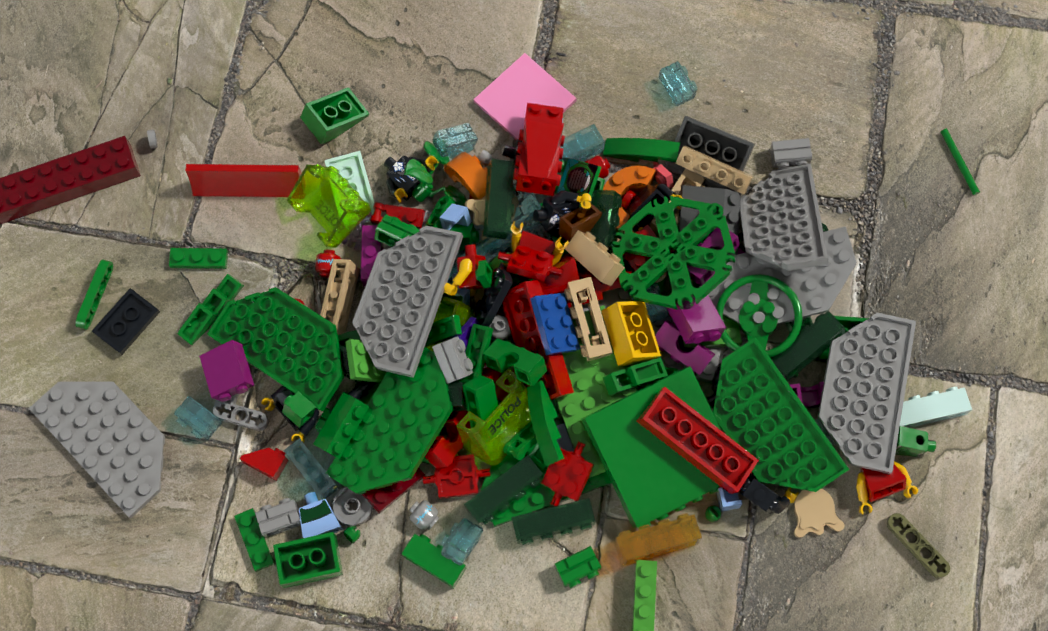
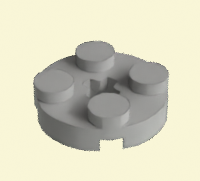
M347 487L342 488L334 497V515L344 525L357 527L365 523L372 514L373 506L362 494H356ZM349 502H358L356 510H348L350 508Z

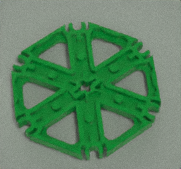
M665 196L663 204H658L657 200L654 199L655 207H652V202L650 201L621 226L616 233V237L621 239V241H613L612 249L613 254L621 259L619 263L623 266L622 256L625 252L650 257L634 273L629 274L624 268L619 275L620 285L623 287V290L626 292L630 288L633 289L629 293L631 298H634L636 301L677 309L676 302H678L679 307L683 309L684 301H689L690 305L693 306L692 298H695L696 304H698L731 275L732 266L726 264L728 262L735 263L736 255L726 217L722 212L718 215H713L717 211L715 206L709 203L669 196L671 200L669 203L668 198ZM678 206L697 209L700 212L699 215L679 232L674 209ZM651 214L655 217L660 238L637 234L632 229L646 215ZM715 228L721 230L724 247L721 250L696 246ZM670 250H676L677 254H670ZM687 266L715 271V274L700 288H694ZM668 271L672 287V293L669 296L657 295L646 291Z

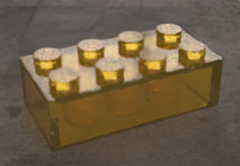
M688 513L677 516V520L669 521V519H664L657 522L658 525L653 527L644 525L638 528L639 531L633 533L630 530L619 533V537H616L614 545L621 567L635 564L636 560H648L698 545L702 536L695 515L689 516Z

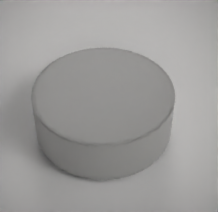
M148 130L147 135L150 149L157 148L155 130Z

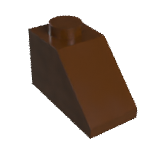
M591 204V207L588 209L581 206L560 217L559 235L570 242L578 230L583 233L590 232L602 216V212Z

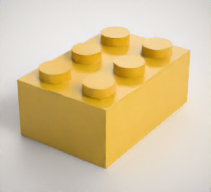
M615 302L601 311L618 366L636 365L661 356L645 302Z

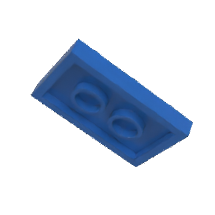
M565 293L539 295L530 298L546 356L579 350L580 346Z

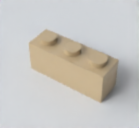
M578 230L565 250L599 281L611 286L625 268L619 263L621 259L613 253L610 255L605 245L594 241L596 239L594 235L588 231L583 233Z

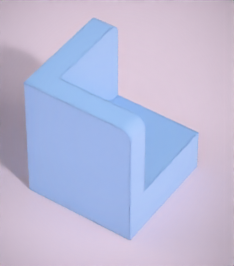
M451 204L440 216L442 227L445 230H450L455 224L469 226L472 222L468 208L456 204Z
M723 487L718 488L716 495L721 512L738 509L742 506V500H739L738 493L729 494L726 490H723Z

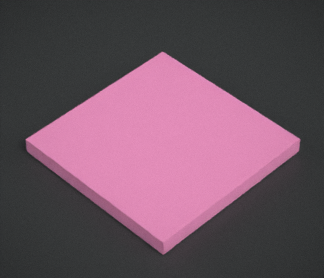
M526 53L474 98V103L516 141L519 139L520 129H524L527 103L564 108V113L576 102L575 96Z

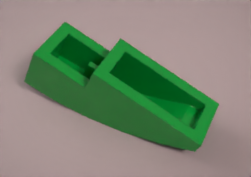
M660 357L610 373L603 377L609 396L664 378L668 374Z

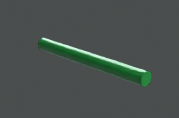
M943 129L940 133L972 194H979L980 190L948 129Z

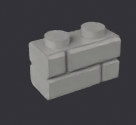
M809 138L773 141L770 146L772 167L783 169L789 166L810 164L812 152Z
M459 336L432 346L447 384L473 373L472 361L467 358L465 344L459 339Z
M286 498L280 500L279 505L273 507L265 505L260 508V511L255 512L261 534L265 538L301 526L298 505L294 499Z

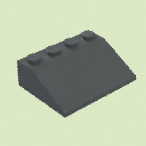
M689 116L684 117L674 141L680 142L678 156L682 147L687 146L741 171H744L755 146L753 142ZM666 161L664 167L670 171L681 175L685 170L684 167L675 164L676 162ZM704 177V185H707L711 188H722L735 191L711 179Z
M681 186L680 195L684 199L709 204H720L723 207V215L726 217L729 231L736 234L739 238L741 193L722 188ZM679 206L681 208L678 219L679 232L699 215L700 212L697 209ZM738 248L735 250V255H738Z

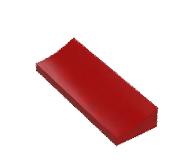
M186 164L185 171L190 181L193 196L303 197L304 178L299 165Z
M525 281L509 289L502 304L515 346L523 347L535 354H540L544 358L547 372L538 382L543 381L552 401L572 394L574 390L562 353L547 356L545 354L530 300L534 296L544 295L540 281Z
M666 387L661 388L650 405L637 419L639 424L720 487H723L729 494L739 492L759 461Z

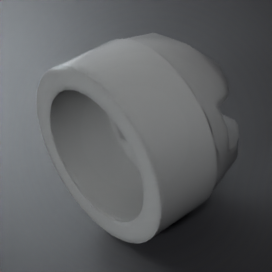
M483 150L478 159L482 166H488L490 163L487 160L492 161V156L489 152Z

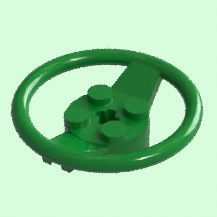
M762 274L748 275L734 281L724 290L718 300L716 310L723 321L724 306L730 295L739 287L752 283L750 294H758L760 301L756 305L751 301L744 303L739 314V325L747 335L748 341L756 337L764 350H766L768 336L776 330L778 319L772 314L775 306L773 303L768 302L770 301L767 296V292L769 293L768 283L781 289L793 305L794 325L791 333L783 343L766 351L771 358L787 350L799 335L803 319L801 304L795 292L778 278ZM756 312L764 313L765 320L763 323L758 324L754 322L753 315ZM724 330L721 335L723 342L732 351L740 348L741 346L737 345L729 337L726 330Z

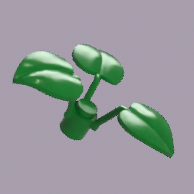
M429 141L424 143V149L429 156H434L439 163L441 162L444 165L449 162V157L442 148ZM415 159L409 160L406 164L404 175L421 181L412 191V195L416 200L423 202L428 196L433 197L435 194L444 191V194L449 196L456 205L465 206L467 198L459 189L452 185L448 187L443 186L435 191L432 190L433 178L431 175L435 169L427 172L422 163ZM439 163L434 164L435 169Z

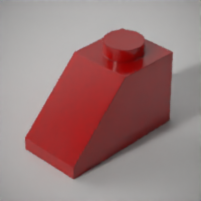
M269 447L241 455L240 457L243 464L275 481L278 480L289 461L285 456V452L278 448L272 450Z

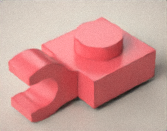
M653 162L657 183L665 184L672 189L674 187L672 173L662 164L659 165L658 162Z

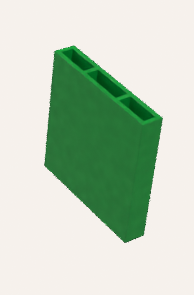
M691 366L685 367L581 418L633 528L645 529L651 525V521L665 519L669 516V512L673 510L675 512L680 511L686 507V503L700 501L703 499L702 495L708 492L713 494L720 488L717 483L637 422V419L650 405L661 388L666 387L720 429Z

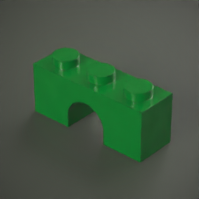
M498 338L483 353L488 368L503 373L507 368L513 366L517 380L530 386H534L547 372L545 360L540 354L532 353L523 347L515 346L508 341Z

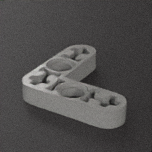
M239 394L232 396L230 400L225 402L215 401L213 413L219 420L256 431H262L268 426L269 421L264 413L236 405ZM225 406V409L227 411L232 412L231 418L229 413L223 412L222 415H220V412L218 410L223 409V407ZM240 411L246 413V417L242 421L236 420V414ZM250 414H252L251 417L253 419L259 420L261 417L264 422L259 423L257 426L255 421L250 420Z

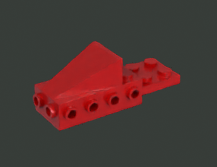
M527 103L524 129H520L519 140L522 142H518L517 153L520 155L516 156L515 166L519 168H515L513 180H517L516 191L554 196L555 187L560 185L561 175L557 173H561L562 161H559V159L562 160L564 148H560V146L563 147L565 136L562 135L564 108Z
M570 253L565 254L553 266L564 269L562 277L550 274L544 282L540 281L543 294L548 295L564 293L568 282L591 277L598 301L603 300L602 292L621 288L619 276L609 286L599 281L587 269L579 271L578 274L575 258ZM625 268L627 273H634L632 270ZM568 300V307H572L570 300Z

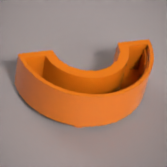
M462 152L444 165L446 174L455 183L459 181L474 200H480L485 195L494 192L503 193L500 189L498 190L492 181L490 171L486 167L482 168L479 159L475 155L471 156L466 152Z
M630 166L617 171L607 180L602 190L600 211L602 212L601 217L604 225L613 235L616 236L618 229L630 218V215L621 207V200L629 190L641 192L647 185H651L655 177V169L646 166Z

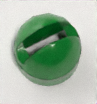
M716 505L709 506L705 511V517L710 522L718 521L722 515L721 509ZM711 508L718 514L717 517L710 511Z
M350 526L343 531L344 536L352 544L361 535L360 530L355 531L356 526Z

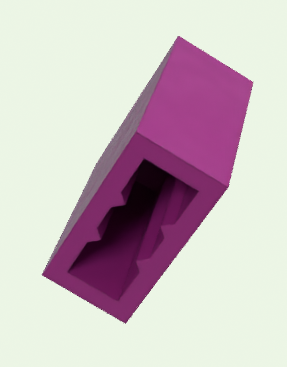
M709 295L698 304H696L695 298H692L693 306L690 305L689 301H684L683 309L679 307L678 302H676L677 309L666 307L685 344L717 341L726 329Z
M231 340L199 356L211 398L225 402L230 400L232 396L248 391V388L254 386L241 343Z

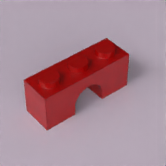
M453 407L452 413L444 424L447 429V438L445 439L443 436L436 437L425 456L435 468L451 465L453 458L462 449L467 437L472 434L468 411L464 407Z

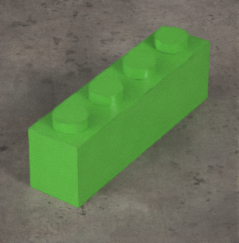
M636 560L632 631H654L657 561Z

